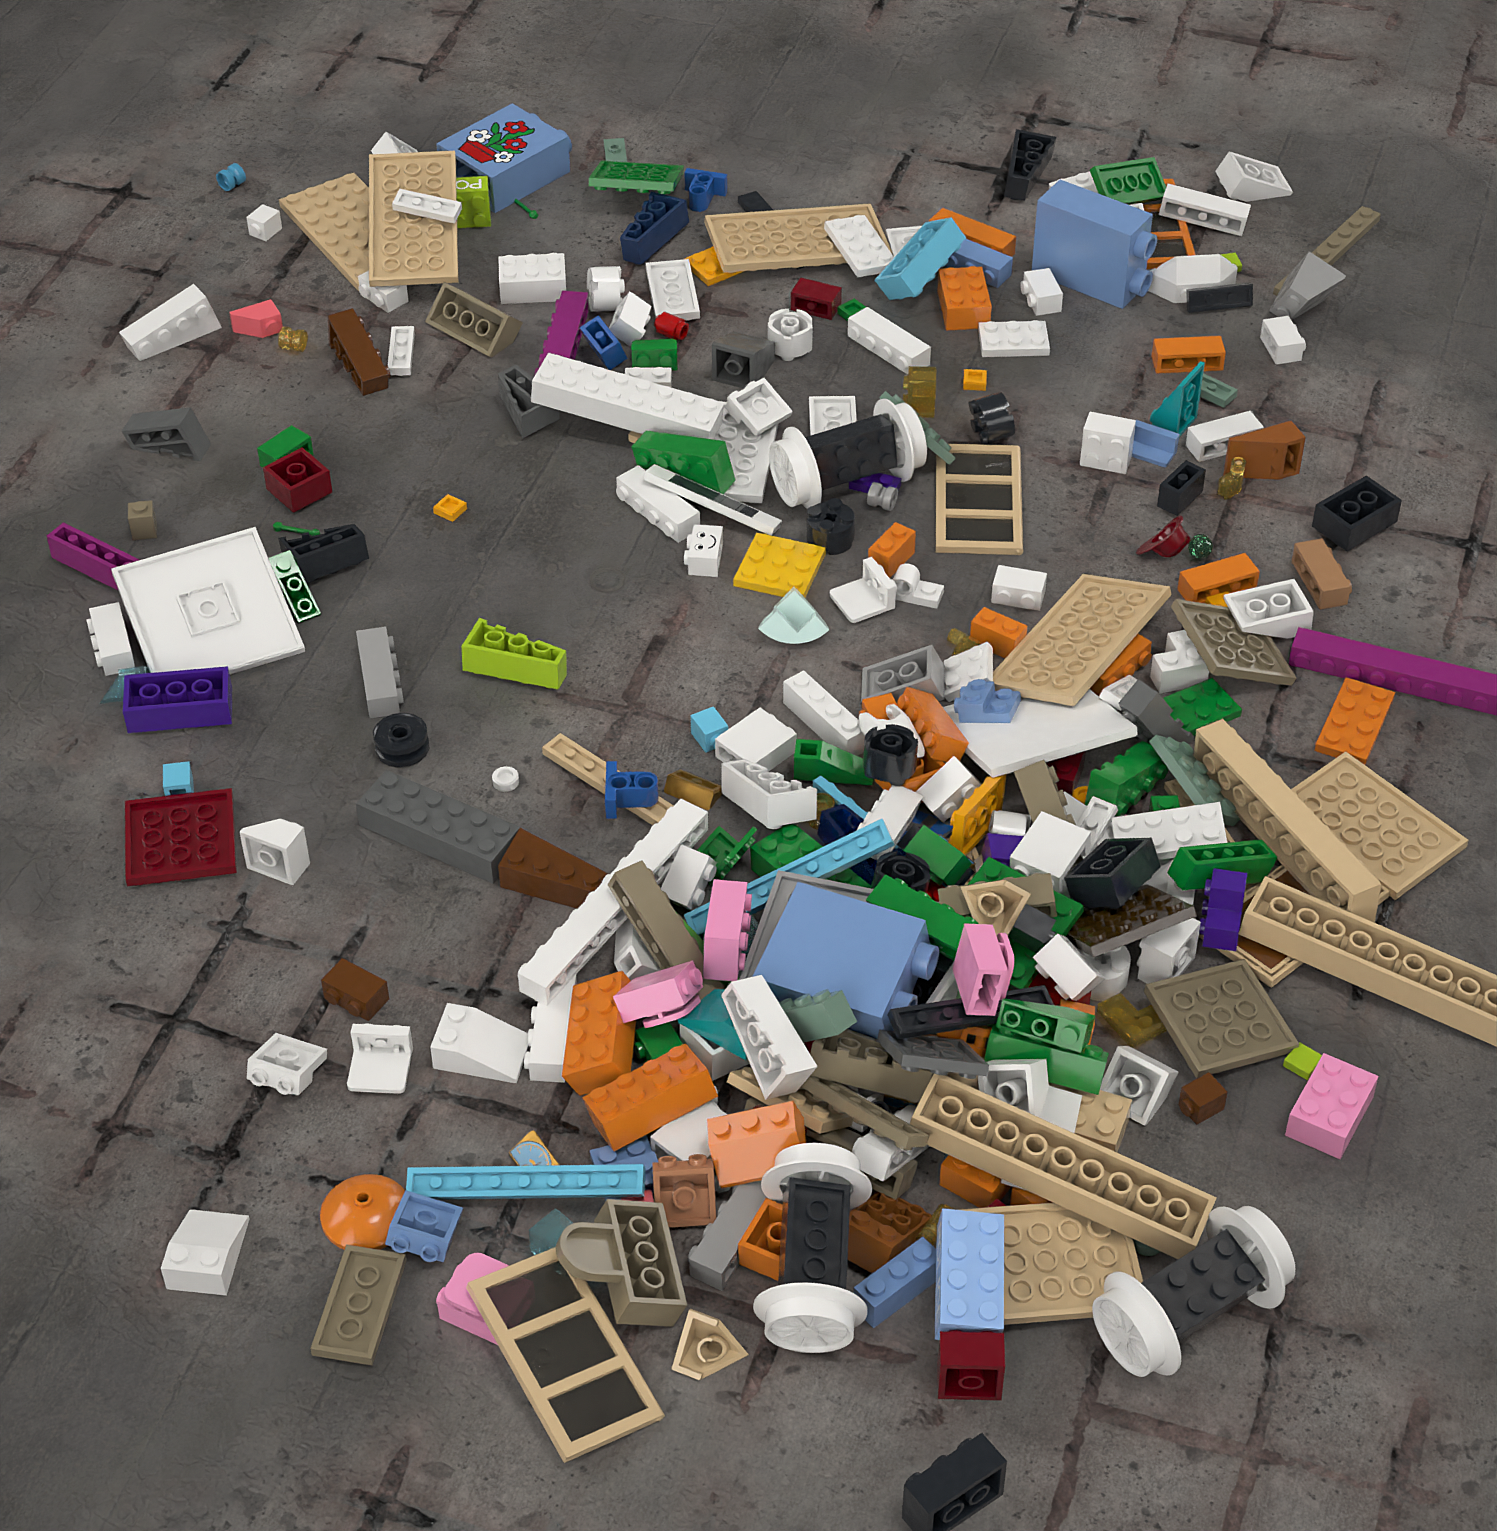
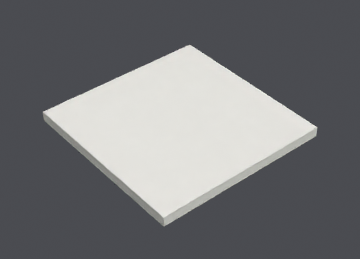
M256 527L112 568L114 580L150 673L228 666L231 675L305 652L304 644Z
M1090 689L1075 706L1021 698L1011 723H959V716L954 711V704L943 707L969 742L965 753L992 778L1014 772L1043 759L1045 762H1049L1138 735L1137 726L1104 700L1100 699Z

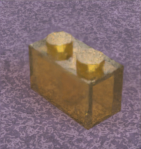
M909 366L908 376L904 375L903 389L908 390L907 394H903V400L919 413L918 417L934 418L936 367Z

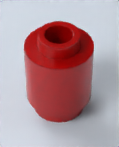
M667 312L659 314L654 322L657 333L675 340H683L689 330V324L685 323L684 319Z

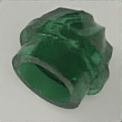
M1204 534L1193 536L1188 543L1190 554L1199 559L1207 557L1213 549L1211 539Z

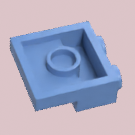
M976 679L968 682L967 686H961L960 698H955L954 711L958 713L959 723H1011L1021 702V695L1019 691H1012L1011 689L995 691L994 682Z
M647 1135L615 1152L609 1145L590 1150V1159L593 1165L644 1164L646 1167L645 1190L651 1189L652 1193H654L652 1163L658 1162L655 1151L652 1152ZM604 1197L605 1201L607 1199L621 1200V1197Z
M405 1190L390 1223L385 1245L391 1246L398 1253L408 1251L421 1255L422 1259L427 1262H434L436 1260L444 1262L463 1208Z

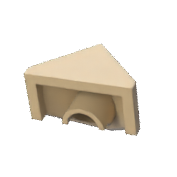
M1007 880L961 887L972 918L979 924L993 925L996 936L998 933H1006L1008 936L1031 895Z
M689 1309L672 1370L701 1380L749 1354L719 1319Z

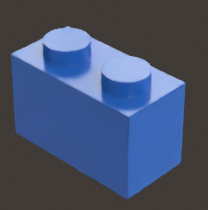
M599 315L580 327L586 341L608 370L613 369L628 359L620 342Z

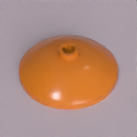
M375 1174L358 1175L342 1181L328 1193L321 1206L320 1221L326 1237L343 1250H345L346 1245L378 1250L387 1247L388 1245H385L389 1226L404 1195V1188L388 1177Z

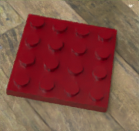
M232 788L125 801V879L127 887L237 873Z

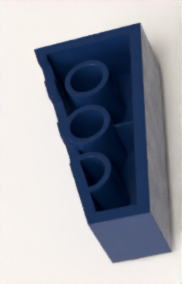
M651 192L649 200L644 201L642 204L641 212H637L634 216L635 221L627 226L620 237L623 260L633 262L634 264H643L689 223L686 200Z

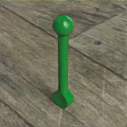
M518 199L514 200L517 205L529 213L530 218L536 219L538 217V213L535 210H530Z
M281 522L273 524V529L276 532L285 530L296 533L309 532L311 536L320 534L318 529L307 530L282 525Z

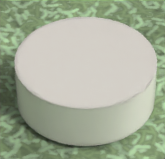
M500 767L492 774L493 786L498 791L509 792L514 790L519 784L518 772L512 767Z

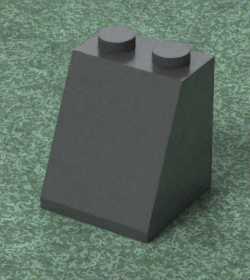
M734 331L715 340L712 343V380L743 389L750 382L761 380L775 361V342Z

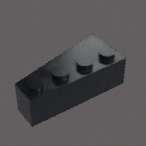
M1016 129L1011 148L1004 197L1025 201L1051 160L1057 137Z

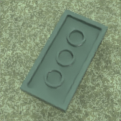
M886 391L879 397L880 399L890 400L894 405L905 403L897 394L892 397ZM919 416L927 447L950 465L955 460V457L950 452L952 447L943 439L939 441L938 439L941 436L933 428H929L930 425Z
M1155 735L1149 741L1195 805L1220 802L1224 824L1234 826L1241 820L1235 812L1236 807L1221 794L1222 788L1207 775L1208 769L1193 756L1194 750L1189 744L1184 741H1175L1171 737L1166 738Z

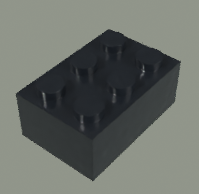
M1366 475L1317 503L1312 527L1345 551H1349L1398 521L1402 500Z
M1152 837L1105 839L1064 877L1070 898L1082 904L1086 909H1095L1097 907L1117 909L1124 906L1125 902L1133 894L1137 893L1146 881L1152 878V875L1161 865Z
M980 1433L973 1439H965L955 1451L947 1456H939L932 1463L931 1467L922 1473L916 1472L906 1480L903 1491L902 1519L912 1531L952 1530L1003 1495L1007 1460L983 1433Z

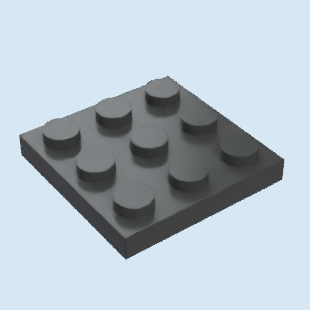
M879 1029L877 1041L893 1057V1060L897 1061L902 1066L901 1068L906 1071L919 1072L920 1068L929 1069L931 1073L943 1076L948 1075V1072H954L968 1079H976L977 1075L987 1076L989 1064L964 1040L929 1035L897 1039L894 1031Z

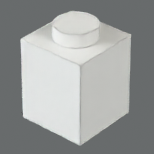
M262 204L247 216L249 235L261 240H269L282 229L280 211Z

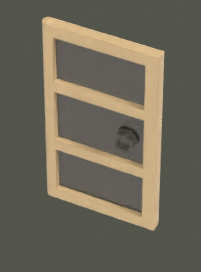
M949 444L952 447L950 452L955 457V460L950 465L936 454V553L1023 554L1020 447L1013 445Z
M556 1247L467 1283L466 1289L564 1463L660 1421L665 1417L587 1281L571 1276L564 1269L557 1258Z

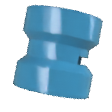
M233 163L227 167V170L219 171L216 174V179L223 190L230 191L235 185L245 182L246 175L239 164Z

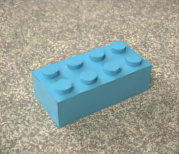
M952 217L925 222L877 276L875 282L889 300H901L906 297L914 298L923 291V286L935 278L937 270L948 263V258L951 254L961 248L960 244L965 240V235Z

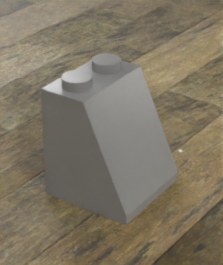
M1308 252L1288 274L1269 311L1277 317L1289 316L1292 321L1322 303L1345 279L1346 275L1311 252Z

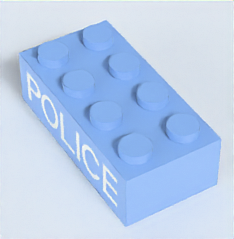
M942 1208L937 1224L935 1340H939L940 1331L1003 1332L1004 1214Z

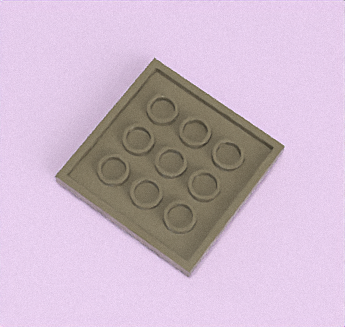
M1175 599L1171 605L1177 620L1182 624L1187 632V636L1193 642L1198 654L1204 660L1211 674L1290 686L1297 679L1272 638L1267 635L1242 632L1228 607Z
M1245 959L1145 985V995L1196 1078L1208 1072L1215 1074L1289 1054L1300 1045Z

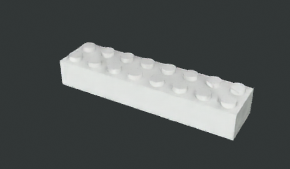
M551 353L547 354L532 380L531 402L641 434L645 431L714 440L722 425L723 402Z

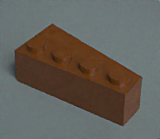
M353 308L328 315L329 346L331 349H336L337 352L335 354L337 358L343 360L347 373L351 372L352 380L361 394L365 396L387 389L388 378H391L389 367L382 363L381 353L378 348H374L371 334L365 331L362 317L357 316Z
M519 828L498 865L501 888L576 909L585 902L590 892L595 891L601 885L604 877L608 874L522 828Z

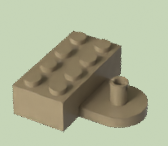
M607 1199L596 1216L594 1223H573L567 1226L556 1243V1255L560 1264L575 1278L586 1281L607 1282L616 1324L669 1327L675 1325L686 1308L687 1302L663 1203Z

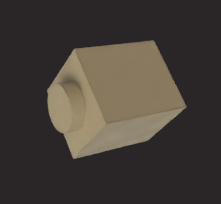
M138 501L128 503V521L132 539L157 538V521L153 502Z

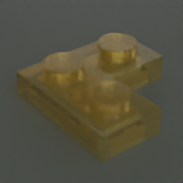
M1121 993L1098 1003L1097 1012L1132 1048L1167 1031L1152 1005L1138 1011Z

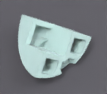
M795 587L774 606L773 611L763 619L758 628L768 637L790 644L813 641L829 631L822 617Z

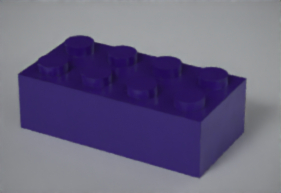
M228 666L124 675L123 715L127 732L136 733L232 724V684Z

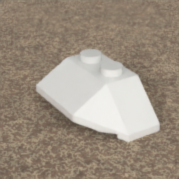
M1220 254L1176 256L1160 265L1157 269L1150 270L1153 273V279L1148 291L1173 303H1186V289L1235 284L1238 268Z

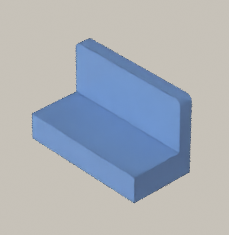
M1136 420L1132 457L1161 467H1167L1177 453L1179 434Z

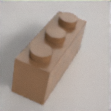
M1322 538L1295 543L1292 563L1319 610L1347 605L1349 594L1352 593V585L1350 580L1346 579L1343 574L1341 565L1334 559L1331 548L1327 547Z

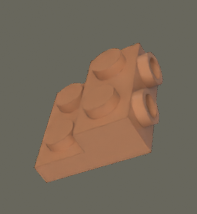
M694 1154L688 1157L689 1160L676 1161V1157L663 1156L658 1159V1162L652 1163L654 1202L663 1203L669 1228L708 1225L716 1220L713 1160L707 1159L706 1155Z

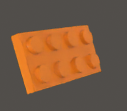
M1346 677L1319 735L1314 751L1335 758L1347 752L1366 765L1393 703L1395 692Z

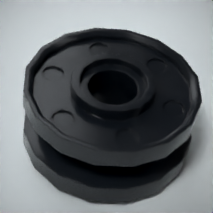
M391 714L380 720L373 730L376 756L388 766L407 767L414 765L426 757L430 749L427 725L422 718L415 714Z

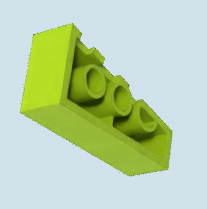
M482 618L478 619L461 646L463 671L553 689H559L567 675L566 650L540 640L535 642L529 641L527 635L522 633L513 635L506 632V627L498 624L495 627L487 625V620Z

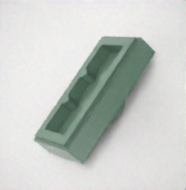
M624 138L603 139L606 161L627 162Z

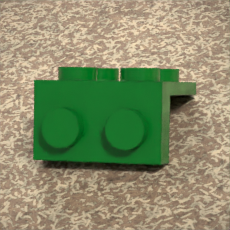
M675 339L632 341V368L663 367L671 368L672 371L678 370L677 341Z
M718 826L698 848V852L710 856L717 862L715 876L711 881H708L709 885L714 879L722 880L735 863L739 861L756 839L753 837V834L758 829L753 826L741 841L738 842L723 828Z

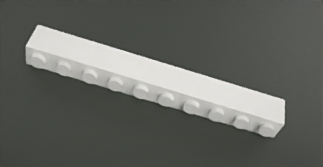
M680 799L674 806H671L659 823H655L651 827L650 832L645 838L636 843L631 853L620 860L617 868L611 874H607L604 877L601 885L595 891L588 894L585 902L578 909L572 911L569 919L554 931L547 943L537 949L533 958L520 967L518 971L520 992L548 1006L628 918L608 887V883L614 873L643 860L646 867L652 870L655 881L659 884L667 876L680 845L692 848L708 831V812L683 799Z

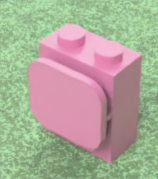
M964 924L952 969L966 1015L995 1016L999 1000L1005 999L1014 969V954L1007 934L998 933L996 936L993 925Z
M690 961L634 978L615 994L613 998L623 1023L646 1017L643 1020L644 1027H653L689 1014L701 1002L699 995L695 994L703 988V978L700 970L695 967L694 962Z
M482 1253L469 1254L456 1267L446 1287H443L438 1293L436 1304L438 1306L439 1318L498 1345L466 1287L468 1282L509 1265ZM523 1278L487 1292L507 1329L518 1326L535 1301L534 1284Z

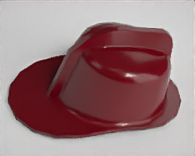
M1178 516L1170 521L1159 533L1137 549V555L1146 553L1149 550H1153L1162 557H1173L1180 553L1190 542L1189 535L1181 525L1183 517Z

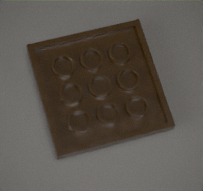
M1145 884L1120 908H1084V912L1065 937L1079 950L1092 957H1096L1194 918L1197 915L1193 905Z

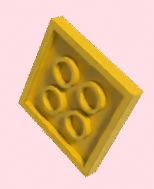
M756 532L733 579V586L784 597L795 587L806 597L826 555V548Z

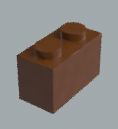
M343 958L321 979L324 998L330 1004H337L346 1009L351 1015L359 1016L367 1021H370L390 999L386 980Z

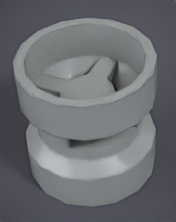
M873 482L868 492L867 504L874 507L879 505L885 510L892 511L896 504L898 489L891 486L885 488L882 484Z

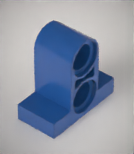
M686 168L684 172L685 190L689 191V208L692 211H705L714 195L726 196L727 174Z
M606 761V819H617V808L651 807L658 802V779L655 774L651 772H618L617 761Z

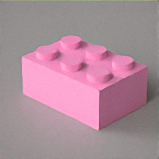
M713 880L704 936L703 979L737 981L739 970L744 971L746 954L742 953V951H747V932H750L751 915L746 913V911H751L752 894H747V882Z
M1323 1053L1289 1115L1285 1136L1341 1159L1373 1099L1379 1076Z

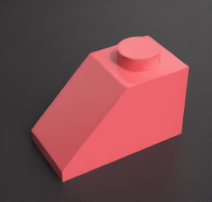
M271 299L229 312L232 330L235 333L264 338L284 332L281 313Z

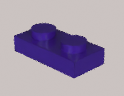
M883 473L873 474L849 482V489L864 493L869 492L873 482L880 483L885 488L891 486L899 490L901 487V478Z

